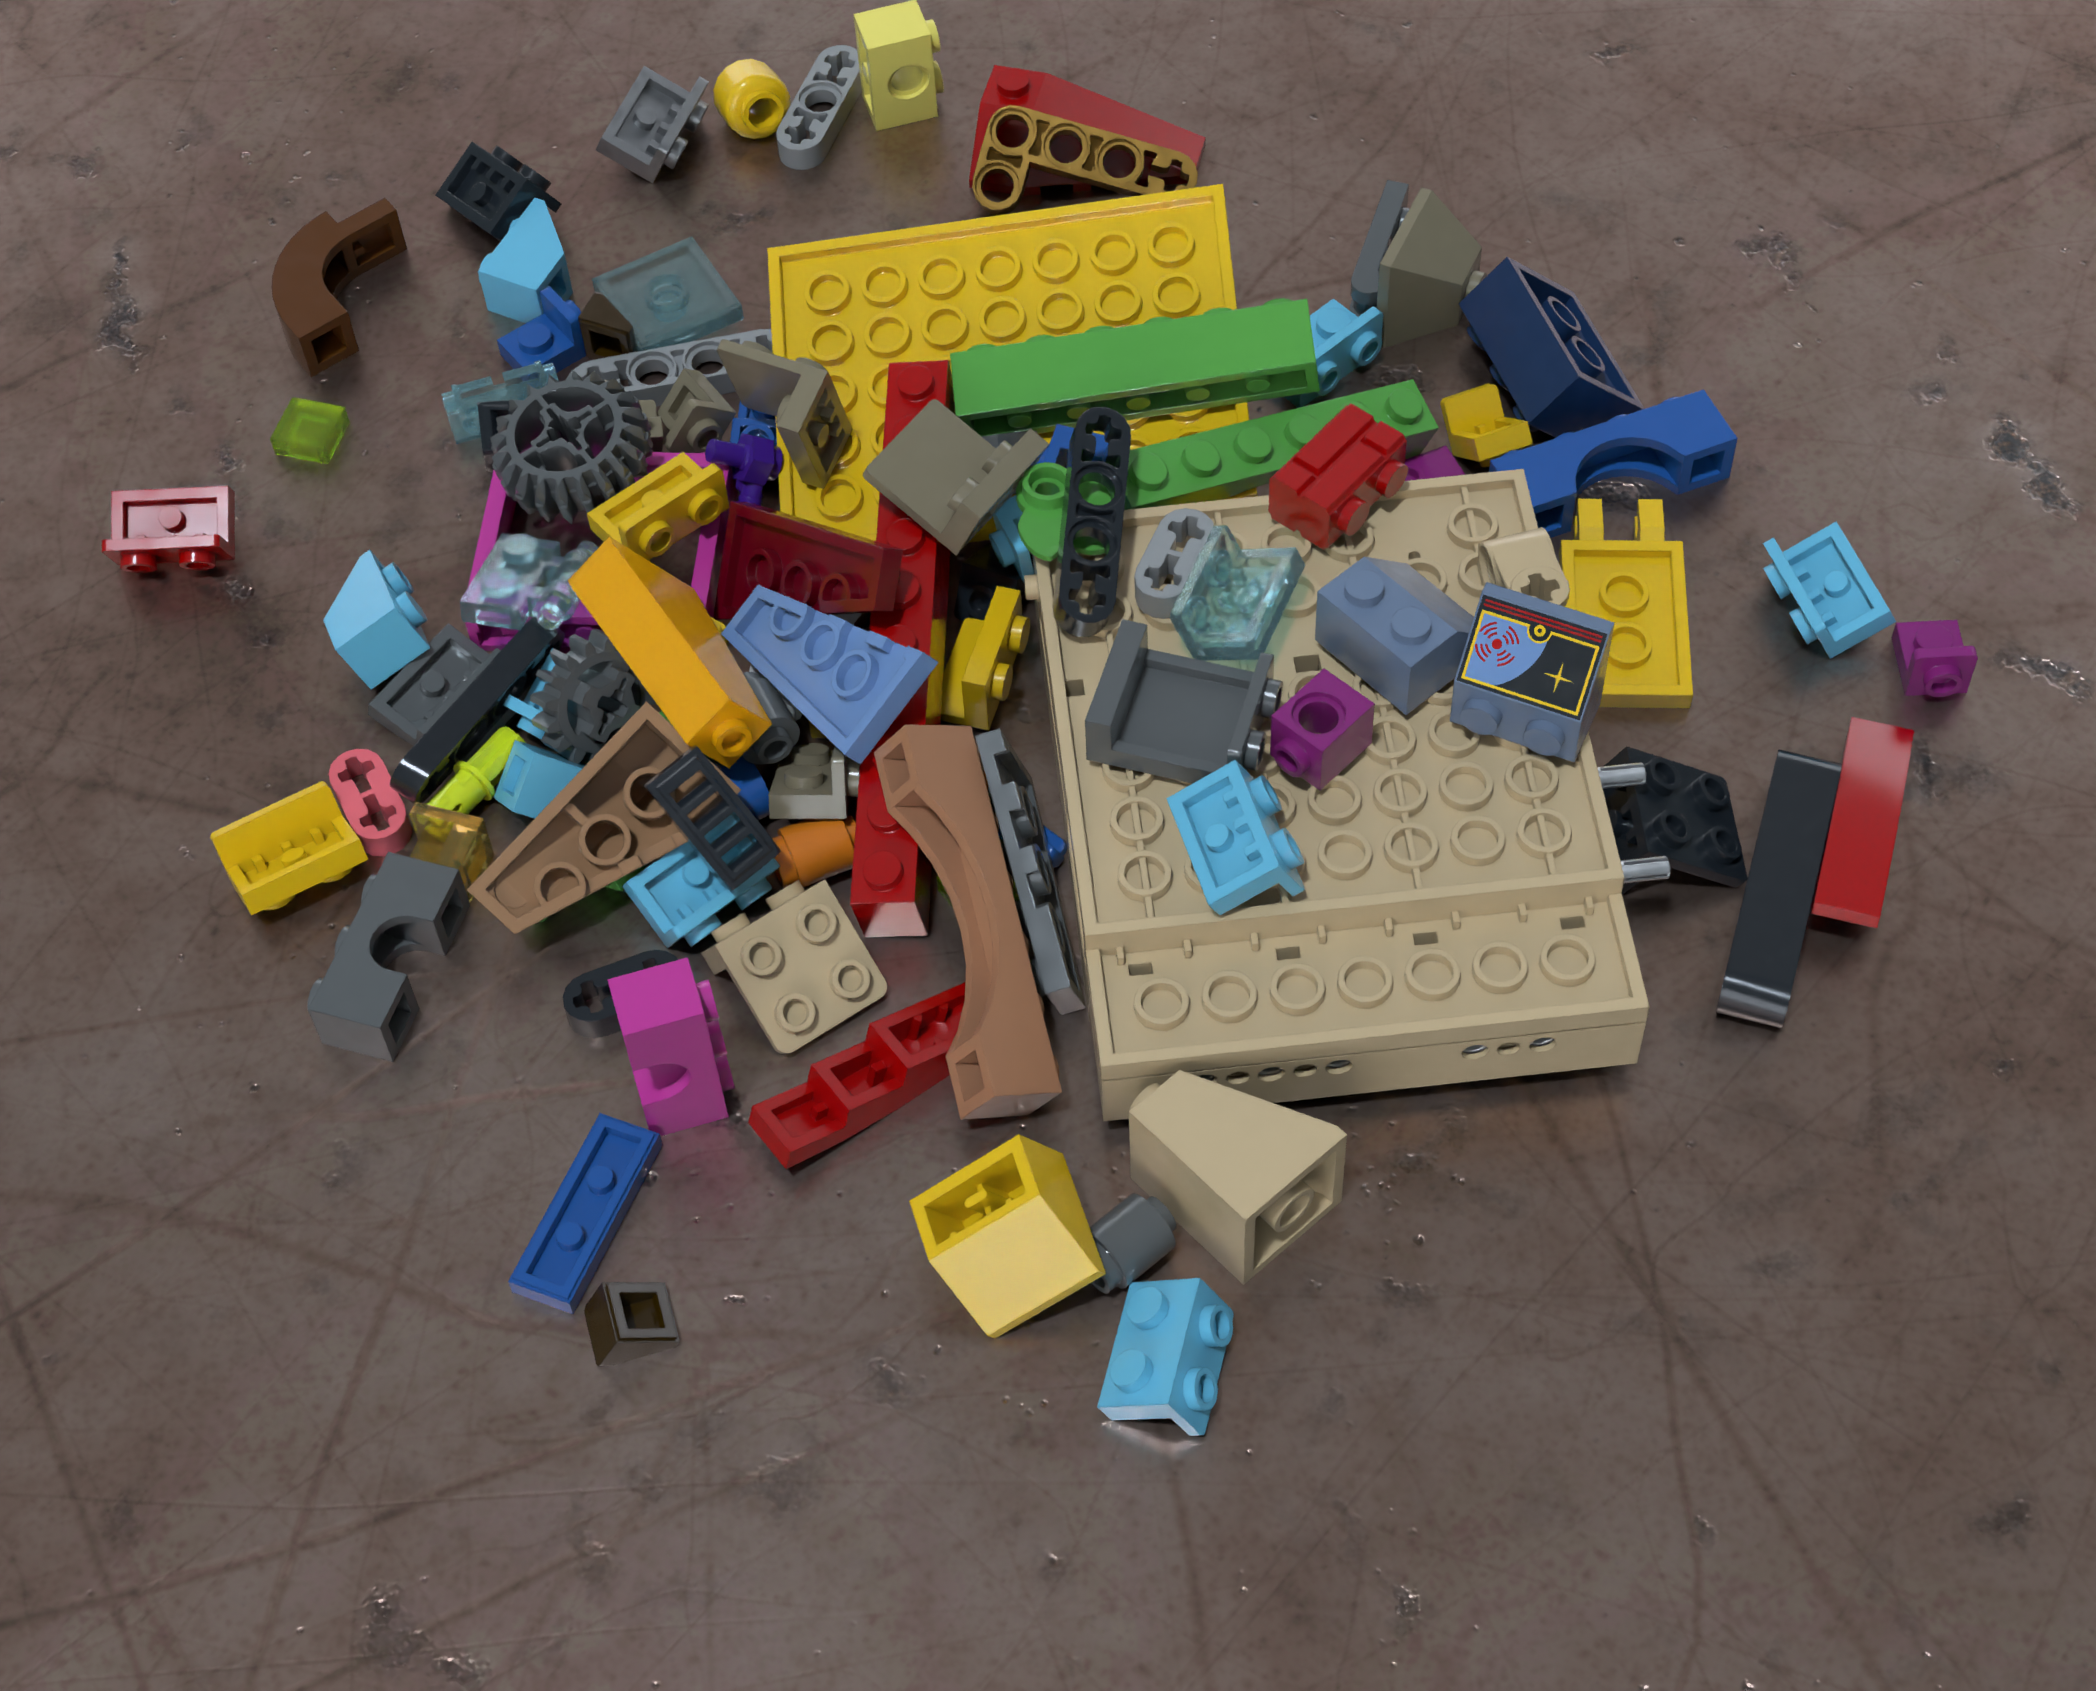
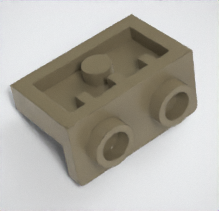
M804 743L794 746L789 755L779 762L768 795L770 819H846L852 797H858L860 764L845 756L836 746L834 750H829L827 745L821 743Z

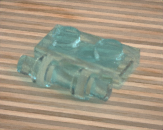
M502 533L460 600L462 621L521 630L528 617H536L538 623L543 628L548 630L558 629L562 621H566L574 615L580 604V599L571 588L568 580L598 549L597 545L589 541H583L577 546L576 550H571L564 557H561L560 542L538 539L528 534L511 535Z

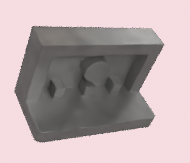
M644 66L603 133L596 151L653 183L663 165L673 169L688 143V140L680 136L683 130L686 128L694 133L709 106V104L701 100L709 81L699 76L689 92Z

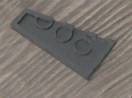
M1000 728L976 735L975 738L989 785L988 793L991 806L998 819L1004 840L1001 848L1006 868L1012 880L1015 881L1020 899L1015 901L1021 928L1026 937L1031 939L1036 957L1030 959L1037 992L1041 997L1047 996L1061 1015L1084 1009L1086 1005L1032 777Z

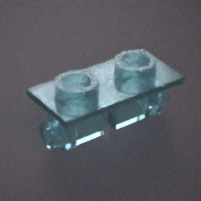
M537 360L534 361V364L503 372L504 383L495 386L491 376L460 385H450L452 391L442 393L441 396L456 444L481 438L477 403L509 401V399L523 401L527 398V384L538 390L547 385L549 374L559 382L553 362L542 365L541 361Z

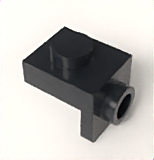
M991 542L962 562L954 615L959 620L964 621L966 618L984 620L997 586L1021 590V596L1025 594L1024 582L1014 565L1011 564L1004 568L997 558ZM1030 554V558H1031V562H1032V566H1033V571H1034V574H1035L1034 563H1033V555Z

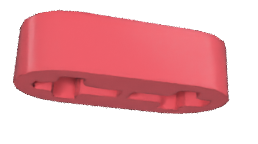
M353 749L339 755L330 766L329 780L345 819L360 839L365 853L372 856L385 857L388 852L397 853L402 850L410 841L412 827L399 793L390 787L391 776L383 760L377 753L368 749ZM363 774L369 783L370 790L360 793L352 778ZM381 811L385 822L390 826L381 831H378L373 825L370 815Z

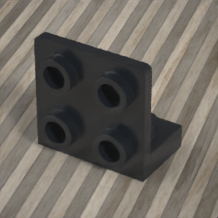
M1628 746L1604 765L1611 766L1642 762L1646 770V782L1644 785L1603 789L1620 861L1666 856L1670 867L1736 888L1747 881L1748 877L1727 782L1723 777ZM1638 882L1623 883L1622 895Z

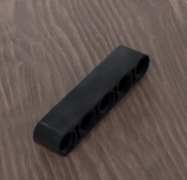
M1778 750L1716 1009L1718 1013L1779 1028L1783 1027L1841 773V763Z

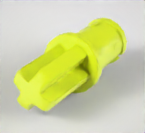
M509 727L499 728L467 762L461 760L454 765L453 770L455 774L427 803L420 807L419 811L422 817L428 818L432 814L434 817L427 823L442 835L450 836L459 823L482 799L488 801L494 797L496 793L494 787L500 781L514 741L518 740L526 743L524 739Z

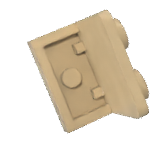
M799 880L795 881L765 899L772 911L750 923L746 914L742 913L713 930L711 934L717 944L701 953L714 975L725 969L728 971L771 1045L780 1054L794 1052L877 1001L887 991L886 980L826 880L817 883L807 890H804Z

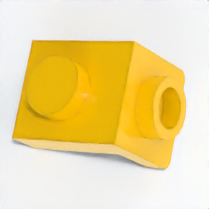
M1484 384L1445 397L1440 402L1453 456L1478 461L1481 467H1490V460L1499 458L1509 451L1533 444L1528 421L1504 417L1498 388L1494 384Z

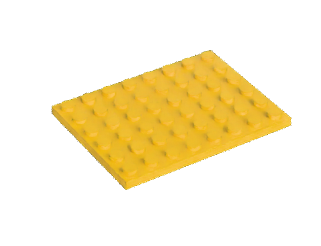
M1223 184L767 248L772 353L794 361L799 357L808 358L821 364L829 372L853 429L825 488L821 489L802 482L776 424L777 446L782 451V466L778 475L780 512L876 541L880 492L864 479L863 473L866 467L883 450L889 363L948 360L951 369L950 353L967 351L969 348L979 344L1001 346L1026 342L1029 338L1038 335L1059 337L1085 333L1088 329L1097 326L1118 328L1144 324L1147 320L1155 317L1177 319L1203 315L1206 311L1214 308L1238 309ZM1248 402L1126 420L1131 432L1130 450L1248 421L1250 418ZM1054 431L1039 433L1038 435L1050 444ZM1093 431V433L1104 435L1101 431ZM1257 487L1227 499L1258 496ZM993 516L968 543L990 540L989 534L997 531Z

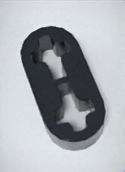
M663 950L645 951L574 978L566 986L563 994L566 1016L574 1032L583 1037L593 1039L620 1032L621 1028L607 979L678 960L677 957ZM597 997L603 1009L599 1012L591 1013L585 1001Z

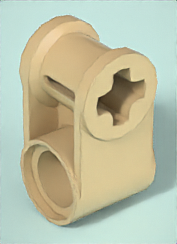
M1541 527L1479 543L1478 561L1484 585L1488 582L1561 606L1567 604L1570 594L1569 583L1557 561L1552 541L1546 529Z

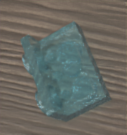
M1227 525L1213 526L1170 613V619L1192 657L1202 661L1258 660L1260 653H1265L1305 568V563L1296 547L1240 549Z

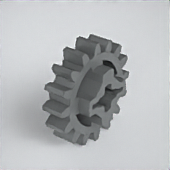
M592 629L589 640L576 634L569 636L570 651L567 654L553 648L550 652L551 658L555 663L551 671L538 670L536 676L545 682L544 690L530 695V701L543 708V711L531 719L535 727L545 731L541 741L544 745L557 751L558 755L575 764H579L581 760L588 763L646 701L650 705L656 703L606 634L598 629Z

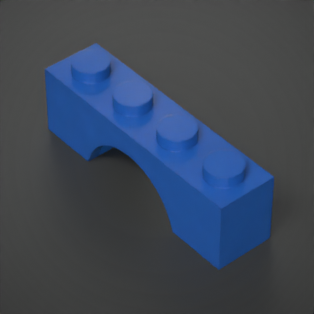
M1703 389L1682 397L1669 398L1658 405L1628 415H1617L1607 422L1577 432L1563 433L1553 440L1523 450L1509 451L1499 458L1490 460L1489 472L1524 469L1538 528L1543 527L1546 529L1550 538L1571 531L1577 497L1586 488L1601 480L1623 476L1638 477L1656 482L1674 494L1679 495L1729 478L1738 438Z

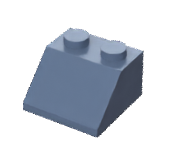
M1363 557L1317 591L1315 640L1407 715L1456 677L1474 617L1407 563Z

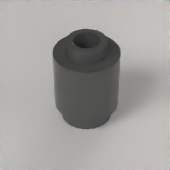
M744 672L745 678L772 725L742 756L752 764L779 762L787 757L796 745L800 735L799 726L776 687L769 680L762 678L754 672Z
M1132 1193L1090 1226L1106 1272L1105 1275L1091 1282L1099 1291L1109 1293L1116 1286L1123 1289L1126 1288L1175 1248L1176 1241L1173 1231L1177 1228L1171 1212L1159 1199L1153 1196L1145 1199L1136 1193Z

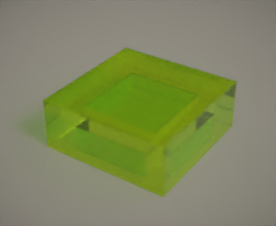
M292 397L270 437L275 454L328 464L350 423L346 408Z

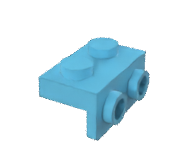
M1837 521L1783 552L1774 537L1763 543L1773 560L1771 564L1763 568L1780 599L1793 594L1800 607L1789 612L1791 618L1807 645L1819 639L1830 659L1896 622L1889 607Z
M730 815L704 837L711 844L737 822ZM748 837L744 838L721 858L728 864L748 848L752 842ZM687 842L665 854L628 880L622 887L667 949L683 937L692 947L722 925L715 914L735 901L739 908L743 910L770 891L772 886L766 878L778 869L780 865L773 858L740 886L730 891L719 883Z
M1201 1278L1132 1282L1129 1285L1097 1408L1112 1421L1171 1418L1189 1436L1204 1435L1211 1409L1217 1400V1383L1226 1346L1231 1341L1233 1334V1310Z

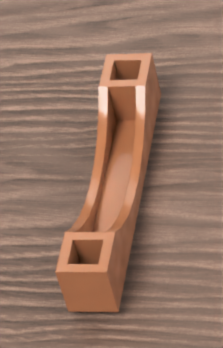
M904 725L874 752L887 811L912 836L932 863L950 898L961 931L966 963L965 1001L957 1033L946 1054L960 1120L1027 1116L1062 1093L1059 1081V1065L1052 1053L1043 1017L1044 1005L1036 989L1028 956V940L1021 928L1013 896V880L1006 868L998 835V819L992 811L983 775L984 767L980 753L977 751L972 727Z

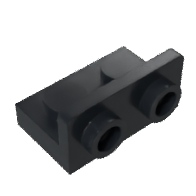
M474 142L470 143L435 194V196L499 241L508 233L512 221L522 215L534 198L544 200L546 206L555 213L562 205V203L546 192L552 183L526 164H522L497 145L490 154Z

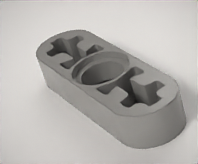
M836 45L823 50L818 55L776 131L779 158L785 166L796 170H806L818 166L826 158L862 91L856 48L847 45ZM833 76H837V84L833 82ZM819 102H829L835 105L832 109L823 112H814L808 109L811 105ZM806 130L810 133V139H805Z

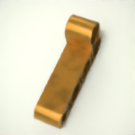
M1008 105L999 108L992 115L987 125L973 176L972 189L977 203L983 210L990 214L1003 215L1013 211L1019 205L1023 197L1030 168L1128 196L1166 192L1164 191V181L1148 175L1147 187L1137 185L1143 174L1144 156L1154 158L1150 170L1155 172L1167 173L1170 165L1181 168L1180 177L1187 180L1188 184L1187 186L1177 185L1175 190L1195 188L1198 172L1195 163L1190 157L1179 151L1025 107ZM1011 119L1023 122L1029 130L1026 141L1021 146L1015 148L1006 147L997 139V132L1000 126L1005 121ZM1071 135L1081 143L1082 152L1075 161L1061 163L1051 155L1050 146L1058 136ZM1124 150L1133 157L1135 168L1130 175L1124 178H1114L1105 171L1103 161L1111 151ZM996 173L1005 174L1014 184L1011 196L1001 202H992L982 193L985 180L990 175Z

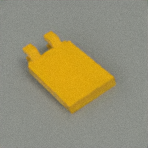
M1578 498L1576 505L1577 516H1574L1573 522L1574 540H1561L1559 565L1565 578L1568 580L1570 588L1569 599L1564 607L1614 622L1599 707L1690 708L1693 698L1683 541H1665L1662 499H1638V516L1634 517L1633 522L1634 540H1604L1602 499Z

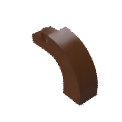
M386 198L375 202L338 223L327 211L323 212L304 225L290 239L275 264L271 286L273 301L288 347L297 362L311 377L359 351L348 311L337 301L344 287L359 275L407 250L397 210Z

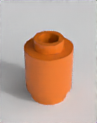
M849 815L846 819H803L777 829L778 836L772 839L781 850L775 857L780 867L774 873L781 887L784 889L799 880L804 888L851 870L853 868L856 827L853 817Z

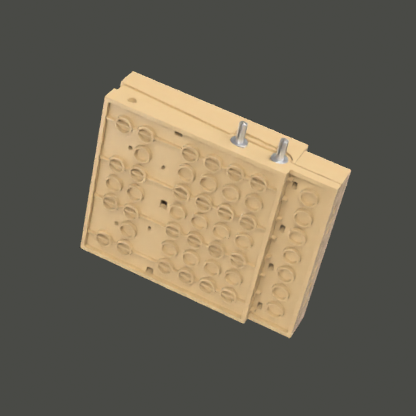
M1524 469L1404 481L1402 487L1393 497L1386 498L1382 495L1370 507L1368 517L1358 532L1352 536L1343 533L1325 550L1303 538L1300 531L1296 530L1293 532L1272 519L1268 512L1269 495L1124 510L1116 602L1106 626L1099 633L1090 637H1077L1067 633L1058 625L1054 618L1052 606L1058 556L1052 561H1044L1033 555L1035 574L1024 575L1026 600L1035 599L1038 635L1103 1121L1129 1119L1132 1103L1146 1087L1154 1083L1162 1085L1179 1070L1263 1100L1277 1103L1636 1064L1638 1062L1650 1006L1622 897L1623 883L1668 879L1671 867L1666 856L1620 861L1603 789L1644 785L1646 782L1644 764L1640 762L1597 767L1589 732L1575 762L1553 755H1541L1526 746L1493 735L1474 733L1463 725L1450 722L1455 678L1405 715L1315 640L1317 591L1363 557L1407 563L1474 617L1485 586L1478 561L1479 543L1538 528ZM1184 508L1199 510L1213 521L1215 528L1213 559L1190 605L1183 613L1165 619L1151 617L1143 613L1136 603L1134 584L1136 568L1160 521L1165 515L1174 510ZM1187 536L1183 542H1176V551L1182 552L1187 541L1195 537ZM1077 553L1089 561H1098L1106 556V553L1100 555ZM1168 574L1162 586L1153 589L1163 591L1167 584L1174 585V575ZM1092 581L1082 582V586L1075 599L1079 603L1080 612L1084 614H1091L1093 610L1088 604L1089 588ZM1122 619L1147 624L1148 649L1252 672L1255 671L1261 652L1273 654V679L1283 681L1279 708L1324 668L1375 703L1372 743L1320 791L1303 778L1290 776L1279 767L1274 757L1270 755L1271 719L1264 718L1260 730L1266 732V743L1262 761L1258 771L1247 769V772L1254 779L1263 775L1279 798L1282 810L1274 814L1280 830L1286 828L1292 835L1304 859V864L1296 867L1305 887V890L1292 896L1278 883L1226 913L1219 915L1207 903L1166 799L1192 783L1086 760L1085 719Z

